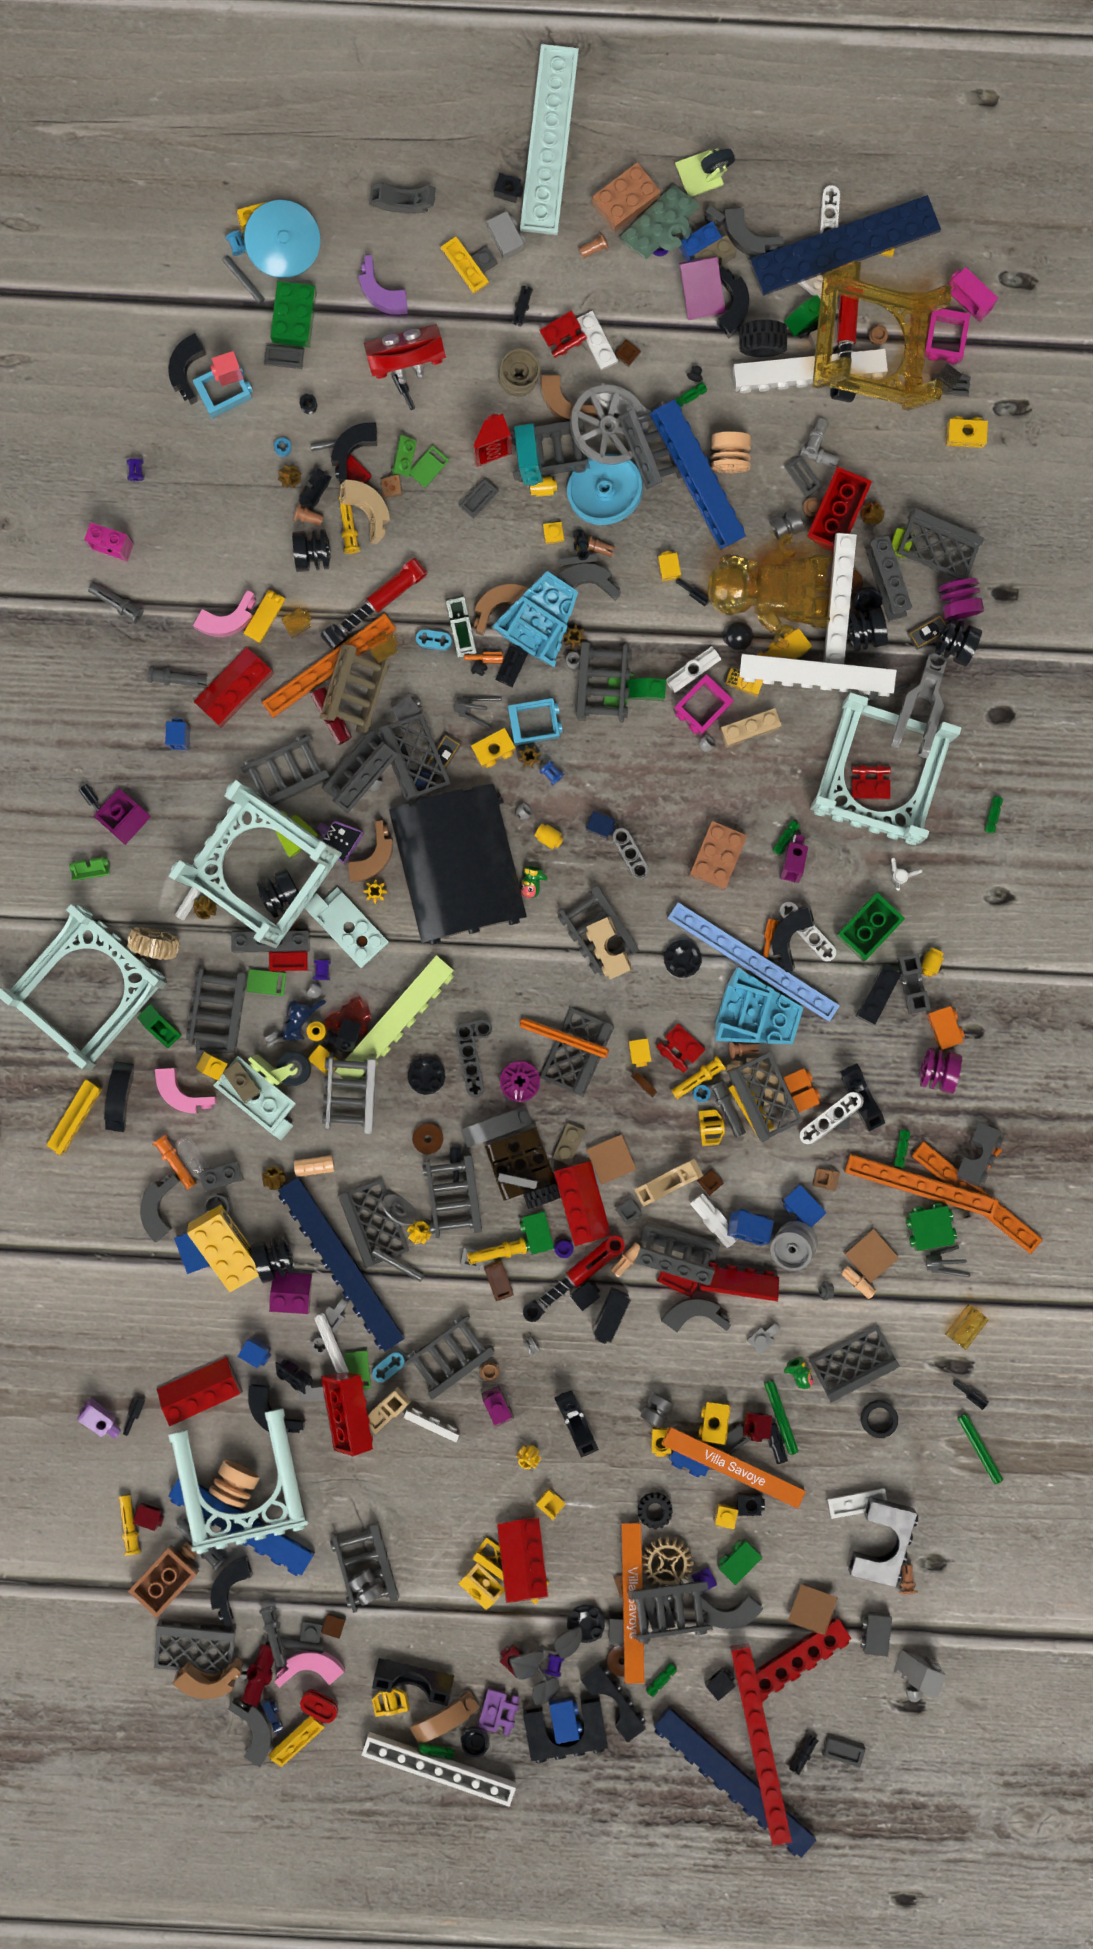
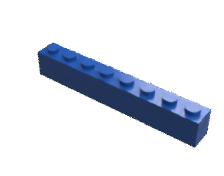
M674 399L649 413L720 550L746 537L744 527L735 516V510L730 506L725 491L721 489L716 474L711 470L708 458L703 454L699 441L694 437L689 422L685 420L680 405Z
M178 1478L168 1497L171 1498L170 1501L175 1505L185 1506L180 1479ZM198 1483L203 1499L214 1509L229 1514L246 1513L245 1510L220 1501L209 1492L208 1488ZM201 1505L203 1517L205 1518L204 1521L207 1522L213 1514ZM216 1517L210 1525H217L221 1528L220 1531H223L227 1527V1522L220 1517ZM256 1518L253 1521L252 1528L266 1525V1523ZM229 1519L231 1521V1528L228 1533L245 1530L241 1524L234 1523V1519ZM274 1533L266 1534L264 1539L255 1540L253 1537L247 1539L246 1543H243L245 1546L249 1544L254 1547V1551L259 1555L264 1556L266 1554L271 1557V1561L274 1564L286 1566L288 1568L287 1571L295 1576L298 1574L302 1576L315 1554L314 1551L285 1534L274 1536Z

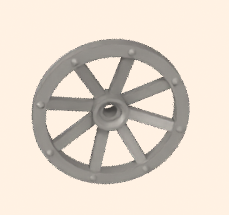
M599 385L590 388L575 402L570 415V430L577 447L588 458L607 465L621 464L634 457L632 451L628 452L615 434L625 435L623 428L618 427V424H620L619 417L616 419L613 417L619 396L633 407L632 410H635L637 416L646 414L642 404L632 393L615 385ZM597 394H613L607 416H605L596 396ZM588 398L591 399L599 420L580 412L583 403ZM578 418L596 426L597 429L581 436ZM648 421L640 423L644 434L648 433ZM601 434L599 453H597L585 441ZM608 437H610L622 455L605 456Z

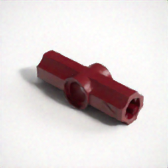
M325 687L319 688L310 694L320 714L327 695ZM336 717L334 721L324 720L337 745L343 744L352 738L343 719Z
M261 1644L255 1664L250 1665L247 1670L248 1683L241 1701L258 1706L264 1687L271 1682L273 1677L271 1668L274 1658L271 1646Z

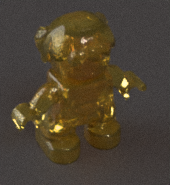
M791 534L782 536L778 542L777 550L774 549L761 559L755 578L751 568L757 567L758 561L734 554L722 556L708 578V597L710 603L718 612L731 616L735 613L746 612L754 605V612L758 615L760 624L771 633H775L774 643L781 649H787L789 642L782 639L780 634H790L793 627L787 624L781 625L782 622L779 618L783 617L791 622H802L811 625L813 628L826 629L830 622V618L826 617V607L829 598H814V592H828L827 571L832 556L814 555L781 564L784 559H791L795 556L796 552L793 549L788 551L783 546L784 544H790L793 537Z

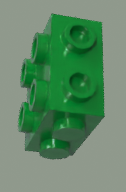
M941 1202L931 1204V1208L928 1209L919 1206L912 1208V1212H907L908 1217H905L907 1228L911 1229L912 1236H909L911 1248L914 1247L915 1251L955 1244L957 1233L956 1229L952 1228L953 1212L952 1209H948V1206H943Z

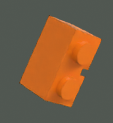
M948 1006L927 1014L932 1030H935L934 1037L939 1050L963 1043L962 1038H965L962 1027L957 1025L958 1015L955 1009Z
M802 1068L782 1077L799 1113L820 1104L819 1099H821L817 1088H812L811 1082L813 1078L809 1070L805 1071Z

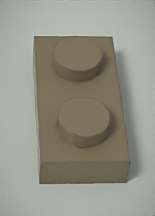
M567 1123L553 1159L570 1166L585 1130Z

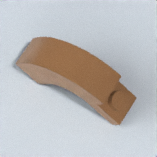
M541 375L542 397L546 407L559 420L563 422L570 421L574 404L568 402L561 393L560 375ZM582 405L580 412L593 418H598L593 405Z
M504 584L485 593L474 610L475 614L481 615L476 617L474 623L476 634L484 636L492 612L504 605L512 606L529 588L518 584Z
M375 821L377 846L374 853L366 860L348 862L351 883L363 882L374 878L389 863L393 852V840L385 839V837L389 836L388 825H384L383 821Z
M237 1657L224 1670L214 1674L204 1673L188 1661L175 1674L173 1685L183 1693L195 1698L213 1699L221 1697L233 1690L235 1680L242 1673L243 1661Z
M468 1691L445 1708L420 1718L410 1726V1729L418 1744L424 1743L457 1727L470 1718V1715L480 1707L471 1691Z

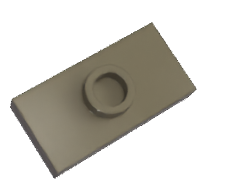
M236 1061L223 1072L244 1103L249 1102L261 1092L239 1061Z

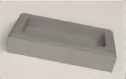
M499 1173L498 1180L500 1182L533 1189L537 1186V1181Z

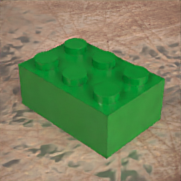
M277 281L270 335L273 344L310 348L317 296L315 285Z
M877 892L837 933L836 937L864 962L905 918Z

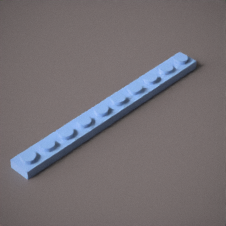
M677 903L667 918L826 1021L830 1022L840 1005L682 904Z

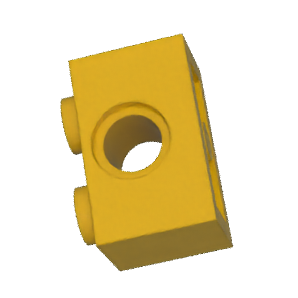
M960 416L949 419L947 423L946 446L984 448L987 444L988 421H983V418L977 417L971 420H964V417ZM963 428H969L972 434L965 435Z
M505 728L471 745L481 767L486 766L487 769L496 765V761L503 757L505 760L513 756V752L516 751ZM492 745H497L500 748L497 754L489 752V748Z
M707 1402L706 1407H702L701 1418H704V1426H700L699 1437L702 1438V1442L726 1445L730 1405ZM713 1418H717L720 1422L719 1427L716 1429H712L709 1426V1422Z
M478 1563L458 1582L485 1610L491 1607L504 1593V1587Z

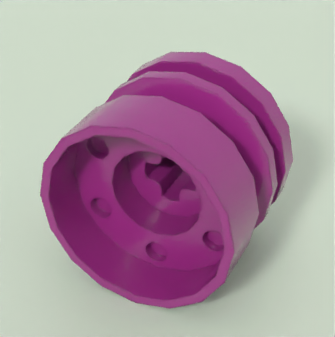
M977 578L956 579L938 588L939 593L944 594L940 597V600L950 601L949 604L942 607L945 620H949L951 617L957 618V620L968 618L984 612L982 598H973L974 595L980 592V588H973L979 584Z
M928 1048L920 1068V1086L926 1087L929 1082V1089H934L937 1082H939L940 1091L953 1094L961 1072L962 1055L948 1052L944 1060L942 1059V1050H938L935 1055V1049Z
M516 1061L503 1069L500 1076V1087L509 1099L524 1102L537 1094L540 1087V1077L538 1071L531 1064ZM518 1076L526 1080L523 1083V1087H519L518 1084L514 1083Z

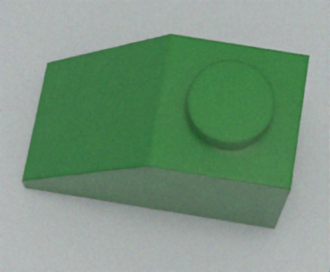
M816 294L801 304L784 320V323L792 335L796 337L800 332L812 326L815 321L825 317L828 309Z
M637 678L627 680L626 688H629V699L663 702L666 692V679Z
M151 1004L137 1016L145 1029L166 1048H169L182 1036Z

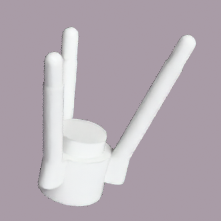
M895 858L891 859L892 871L894 872L892 880L897 891L900 890V885L905 883L909 877L923 872L920 869L907 873L904 869H897Z

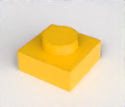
M562 522L543 524L545 544L564 542Z

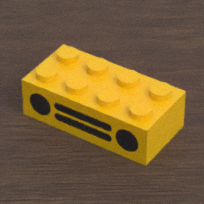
M222 1205L215 1207L188 1223L187 1234L229 1292L259 1276L250 1244Z

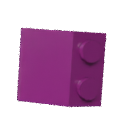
M119 788L93 816L125 845L151 818L148 813Z
M276 1272V1280L272 1281L269 1312L309 1314L312 1274L295 1273L290 1275L286 1272V1276L282 1277L279 1272Z

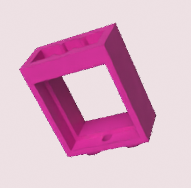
M966 267L962 271L958 269L948 283L947 293L979 323L989 314L999 299Z
M933 307L930 313L923 357H928L927 359L930 361L945 360L946 363L953 365L961 363L964 356L971 314ZM936 321L962 326L958 352L931 348Z
M91 522L84 539L91 550L128 562L134 545L127 534Z
M706 674L675 706V716L682 722L685 720L690 725L688 728L697 735L699 733L702 736L733 704L734 700ZM702 686L723 704L703 726L682 708Z

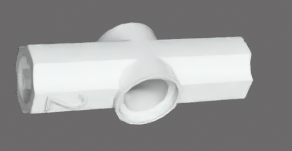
M711 646L668 677L666 683L676 693L721 661V658ZM690 666H696L698 668V673L691 674L689 673L688 668Z
M703 1193L690 1203L701 1216L704 1224L712 1233L716 1234L726 1248L738 1240L737 1238L727 1236L729 1228L727 1219L717 1208L715 1209Z

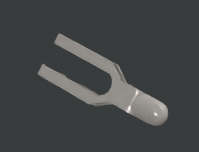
M932 652L928 656L918 687L907 693L903 701L890 747L900 749L915 700L917 698H925L931 703L932 708L918 756L928 758L944 707L938 691L947 663V659L944 658L943 654L939 656Z

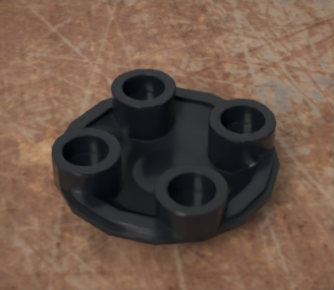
M678 940L666 949L664 964L673 976L688 978L699 970L702 964V955L694 943L687 940Z
M422 1057L413 1061L407 1075L411 1088L423 1095L434 1094L439 1091L444 1085L446 1078L445 1069L442 1064L431 1057Z
M580 1605L570 1612L567 1618V1629H574L580 1626L582 1630L581 1643H591L602 1637L605 1629V1620L598 1608L592 1605Z

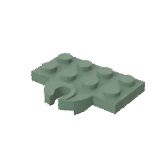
M672 185L620 236V239L625 245L645 259L659 246L665 250L673 251V248L682 245L681 240L678 237H674L676 234L683 233L684 238L688 239L690 233H692L688 218L699 208V204Z

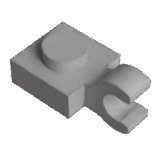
M464 1248L460 1267L479 1271L481 1265L486 1266L494 1263L496 1260L491 1259L470 1265L467 1253L479 1250Z
M344 1298L340 1300L335 1309L329 1306L324 1313L332 1333L337 1330L345 1319V1316L341 1313L349 1304V1301Z
M776 1322L766 1330L760 1327L747 1341L761 1355L774 1343L771 1337L781 1328Z

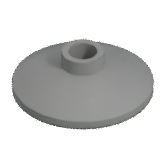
M387 1195L382 1200V1207L392 1220L402 1225H411L415 1222V1210L405 1199L397 1195Z

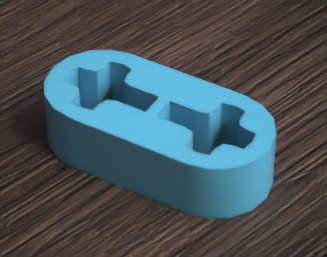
M420 630L416 635V642L422 648L446 651L452 645L450 635L445 632ZM424 634H427V638L433 639V641L427 640L423 644L422 640L419 639V637H423ZM442 637H446V641L449 642L441 646V643L436 642L435 639L442 640Z
M399 1352L391 1353L373 1369L372 1376L377 1382L388 1380L403 1367L405 1363L404 1356ZM393 1356L401 1358L399 1366L397 1364L392 1367L389 1366L393 1361ZM387 1367L389 1370L384 1374L386 1377L380 1376L378 1378L376 1376L378 1373L377 1369L383 1370Z

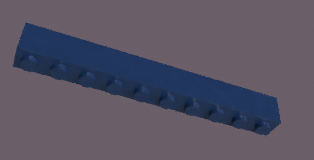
M300 1177L279 1189V1199L284 1205L288 1204L291 1209L289 1214L294 1221L298 1220L301 1224L299 1229L305 1237L309 1236L312 1243L310 1245L314 1252L321 1254L322 1264L326 1269L330 1268L333 1273L331 1276L337 1286L340 1284L344 1289L342 1294L347 1301L351 1300L354 1304L353 1311L358 1318L362 1317L365 1321L363 1326L369 1334L373 1333L375 1336L374 1342L378 1349H383L386 1352L404 1340L405 1336Z
M668 1706L653 1723L654 1732L662 1739L664 1737L670 1741L669 1745L678 1752L680 1750L685 1754L684 1759L691 1765L695 1763L699 1767L698 1771L707 1778L709 1776L714 1780L713 1784L720 1791L724 1789L732 1802L735 1804L739 1802L743 1806L742 1810L751 1817L753 1815L757 1818L759 1826L766 1830L768 1825L759 1785ZM785 1809L792 1842L786 1843V1849L793 1856L797 1854L802 1858L817 1841L816 1837Z

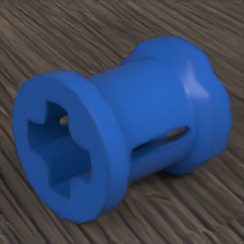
M551 760L540 770V773L544 774L553 786L565 774L560 772Z

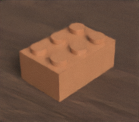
M637 162L593 195L592 204L616 233L660 198L661 191Z
M712 821L689 876L725 890L747 835Z
M171 1544L128 1592L157 1618L197 1575L199 1570Z

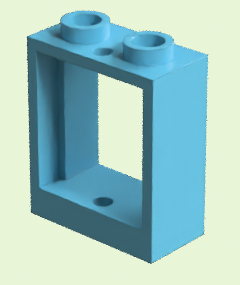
M212 371L193 380L211 418L252 399L250 393L253 390L249 382L240 380L239 383L244 392L214 406L203 385L215 379Z
M553 698L508 706L514 746L560 738L559 733H563L561 721L557 722L556 714H560L558 703H554ZM550 707L554 733L521 738L517 712Z

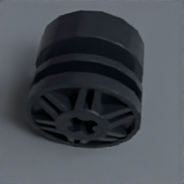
M320 529V538H317L316 530H313L312 539H308L305 531L293 532L292 542L296 572L309 571L310 562H314L316 570H320V561H323L324 570H328L331 548L326 530Z
M881 606L868 608L866 617H864L861 610H857L856 616L853 611H849L847 633L854 651H860L861 645L864 650L867 649L868 640H871L874 648L887 646V626Z
M951 617L938 636L935 654L940 656L944 652V658L947 659L954 652L953 662L965 667L972 659L978 647L982 630L969 625L963 631L964 622L959 621L956 625L957 618Z
M286 868L274 873L276 879L274 884L266 877L265 880L268 885L266 888L261 880L256 882L259 896L266 909L274 918L279 917L276 908L279 907L284 914L286 912L284 904L288 903L290 906L299 893Z
M284 1235L278 1236L279 1245H277L274 1238H271V1248L269 1249L264 1241L251 1245L254 1263L262 1283L276 1280V1270L279 1271L282 1277H285V1267L290 1275L295 1274L294 1256Z

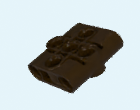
M537 1128L485 1146L503 1201L556 1183ZM511 1141L519 1143L518 1151L512 1152L509 1149L508 1145ZM541 1145V1148L525 1153V1150ZM538 1152L544 1156V1161L539 1164L533 1161V1155ZM509 1157L508 1160L493 1164L494 1161ZM523 1159L526 1162V1167L523 1170H518L515 1167L516 1160ZM548 1165L546 1168L532 1172L535 1168ZM498 1166H506L508 1169L507 1175L521 1178L529 1177L531 1180L537 1181L536 1188H524L523 1186L505 1182L500 1183L498 1180L499 1175L497 1174Z

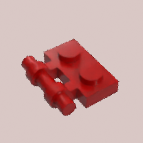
M572 310L539 330L549 348L556 344L557 348L551 352L554 358L567 354L569 349L574 346H580L581 342L587 339L584 332L577 335L576 331L582 327ZM571 336L572 339L565 344L561 342L566 337Z
M866 764L852 766V774H859V779H852L851 796L853 799H891V780H883V774H891V767H883V765L866 766ZM866 774H876V780L866 779Z
M679 1024L664 1037L670 1042L667 1046L662 1042L656 1046L661 1052L660 1055L668 1058L673 1063L672 1066L676 1070L679 1069L682 1073L688 1069L683 1063L686 1059L693 1064L706 1050ZM674 1047L682 1054L680 1058L671 1052Z

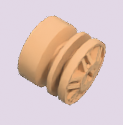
M720 432L711 436V450L718 452L711 455V460L713 461L711 463V470L727 474L742 473L750 470L751 463L748 461H750L751 456L744 453L751 450V436L743 432Z
M223 1460L218 1473L224 1480L215 1478L213 1483L216 1486L212 1485L209 1492L228 1505L246 1508L248 1502L245 1499H250L251 1495L245 1488L254 1490L260 1476L240 1464Z

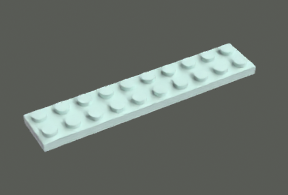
M541 44L520 231L558 235L579 48Z

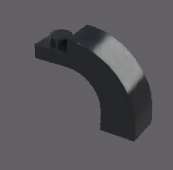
M722 266L719 269L721 284L729 292L732 305L726 313L718 318L717 326L729 339L739 330V327L743 325L749 308V292L741 276L734 280L735 277L728 269L725 270Z
M196 333L186 337L176 346L170 357L168 367L169 379L175 392L179 391L184 401L188 400L191 405L198 401L187 382V370L195 360L206 355Z
M376 422L354 425L343 432L337 439L332 450L331 463L332 466H339L335 467V477L339 478L340 484L344 480H348L347 463L352 452L360 447L377 446Z
M810 905L789 913L775 930L772 941L773 956L781 954L782 957H779L781 968H785L786 972L795 969L790 949L792 935L800 929L815 925Z
M117 1061L114 1063L105 1101V1130L125 1132L128 1096L134 1079V1064Z
M858 1063L840 1071L847 1093L857 1092L863 1097V1105L857 1110V1113L868 1132L885 1124L882 1111L872 1097ZM851 1097L852 1103L857 1105L856 1101L858 1098Z
M250 1384L248 1403L251 1414L256 1422L269 1432L265 1412L272 1410L269 1403L270 1386ZM284 1418L285 1427L288 1429V1432L300 1433V1430H304L305 1420Z
M573 1391L563 1392L559 1396L554 1397L581 1458L598 1451L596 1441Z
M248 1556L236 1559L225 1566L215 1579L211 1589L212 1610L220 1608L218 1616L220 1622H224L225 1627L232 1625L235 1621L228 1599L231 1586L236 1582L251 1578L253 1575Z

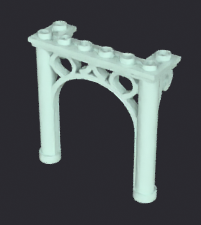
M284 1408L265 1412L278 1471L276 1488L264 1504L246 1513H224L214 1509L203 1499L197 1482L188 1430L168 1434L169 1441L172 1442L190 1527L193 1542L192 1552L197 1551V1554L205 1553L211 1547L216 1546V1549L228 1547V1543L235 1542L236 1545L246 1543L249 1538L254 1537L255 1540L266 1538V1534L282 1535L286 1533L285 1530L293 1528V1531L305 1529L304 1525H308L307 1517H304L286 1432ZM281 1486L286 1505L275 1500L281 1490ZM271 1504L278 1505L283 1509V1514L279 1518L269 1519L266 1516L267 1508ZM201 1505L213 1514L209 1517L206 1524ZM262 1512L263 1519L269 1524L252 1528L253 1521L259 1518L258 1514ZM216 1517H220L227 1522V1527L223 1531L213 1532L210 1529V1523ZM229 1519H234V1523L241 1524L245 1530L228 1533L231 1528V1521Z

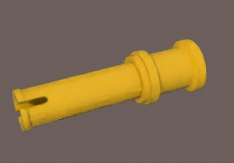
M340 504L344 530L341 537L344 538L345 544L343 551L344 554H355L361 550L357 542L358 532L354 528L352 506Z
M717 1055L710 1063L702 1065L700 1071L671 1089L677 1100L705 1080H712L713 1076L721 1070H726Z
M521 1237L519 1240L512 1242L504 1241L499 1246L468 1252V1262L471 1265L499 1257L511 1258V1255L526 1254V1243L524 1238Z
M131 1495L120 1496L118 1499L124 1530L122 1539H124L126 1550L124 1555L142 1553L138 1544L139 1533L135 1529V1524H133L134 1516Z

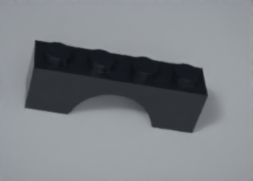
M379 1658L372 1689L391 1693L400 1685H414L425 1692L429 1702L448 1706L454 1675Z
M598 1662L582 1674L580 1680L592 1696L604 1694L612 1697L617 1702L620 1713L615 1726L628 1743L646 1729V1719L641 1712L636 1713L633 1709L635 1706L629 1696L625 1698L621 1692L623 1688L618 1681L613 1682L610 1678L611 1672L605 1664L602 1666Z

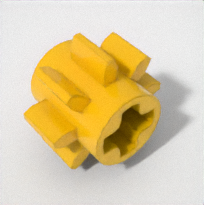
M377 880L372 885L367 883L369 888L363 891L369 894L366 900L369 901L372 898L374 899V904L377 903L378 899L384 901L382 896L388 893L386 890H382L385 884L382 883L379 886ZM372 888H380L378 891L380 893L379 896H371L373 893L371 891Z
M423 1220L415 1221L407 1229V1232L410 1233L408 1239L415 1244L422 1243L424 1245L432 1235L431 1232H428L430 1226Z
M533 1445L522 1446L516 1455L519 1458V1465L524 1469H531V1467L535 1469L542 1457L538 1456L540 1453L538 1448Z

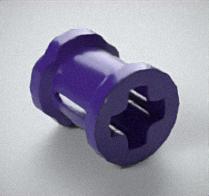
M129 459L126 461L129 467L128 481L144 480L142 475V464L144 461L142 459Z
M314 960L316 967L313 980H330L328 975L331 961Z
M549 1653V1662L544 1673L561 1677L562 1673L560 1670L562 1661L565 1658H560L559 1654Z

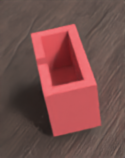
M234 351L212 358L213 365H210L216 382L220 381L222 386L244 379Z

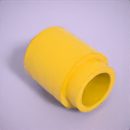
M552 476L543 477V482L530 486L531 495H536V497L554 495V491H557L556 479L553 480Z
M541 824L534 837L538 838L537 841L552 850L555 847L559 848L564 840L562 833L548 824Z
M934 948L926 951L921 962V974L930 978L937 976L944 960V953Z
M312 1022L307 1027V1036L313 1041H322L327 1035V1028L320 1022ZM314 1028H319L320 1032L318 1035L313 1034Z

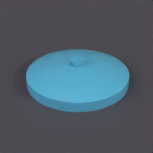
M274 200L263 204L250 216L244 231V245L249 259L261 272L275 278H292L305 272L315 261L320 248V232L315 219L304 207L288 200Z
M605 453V456H620L618 454ZM588 458L586 460L589 461V469L581 473L573 471L567 486L569 503L575 514L588 523L595 525L617 523L633 513L641 501L643 495L642 477L636 465L630 460L621 464L607 465Z

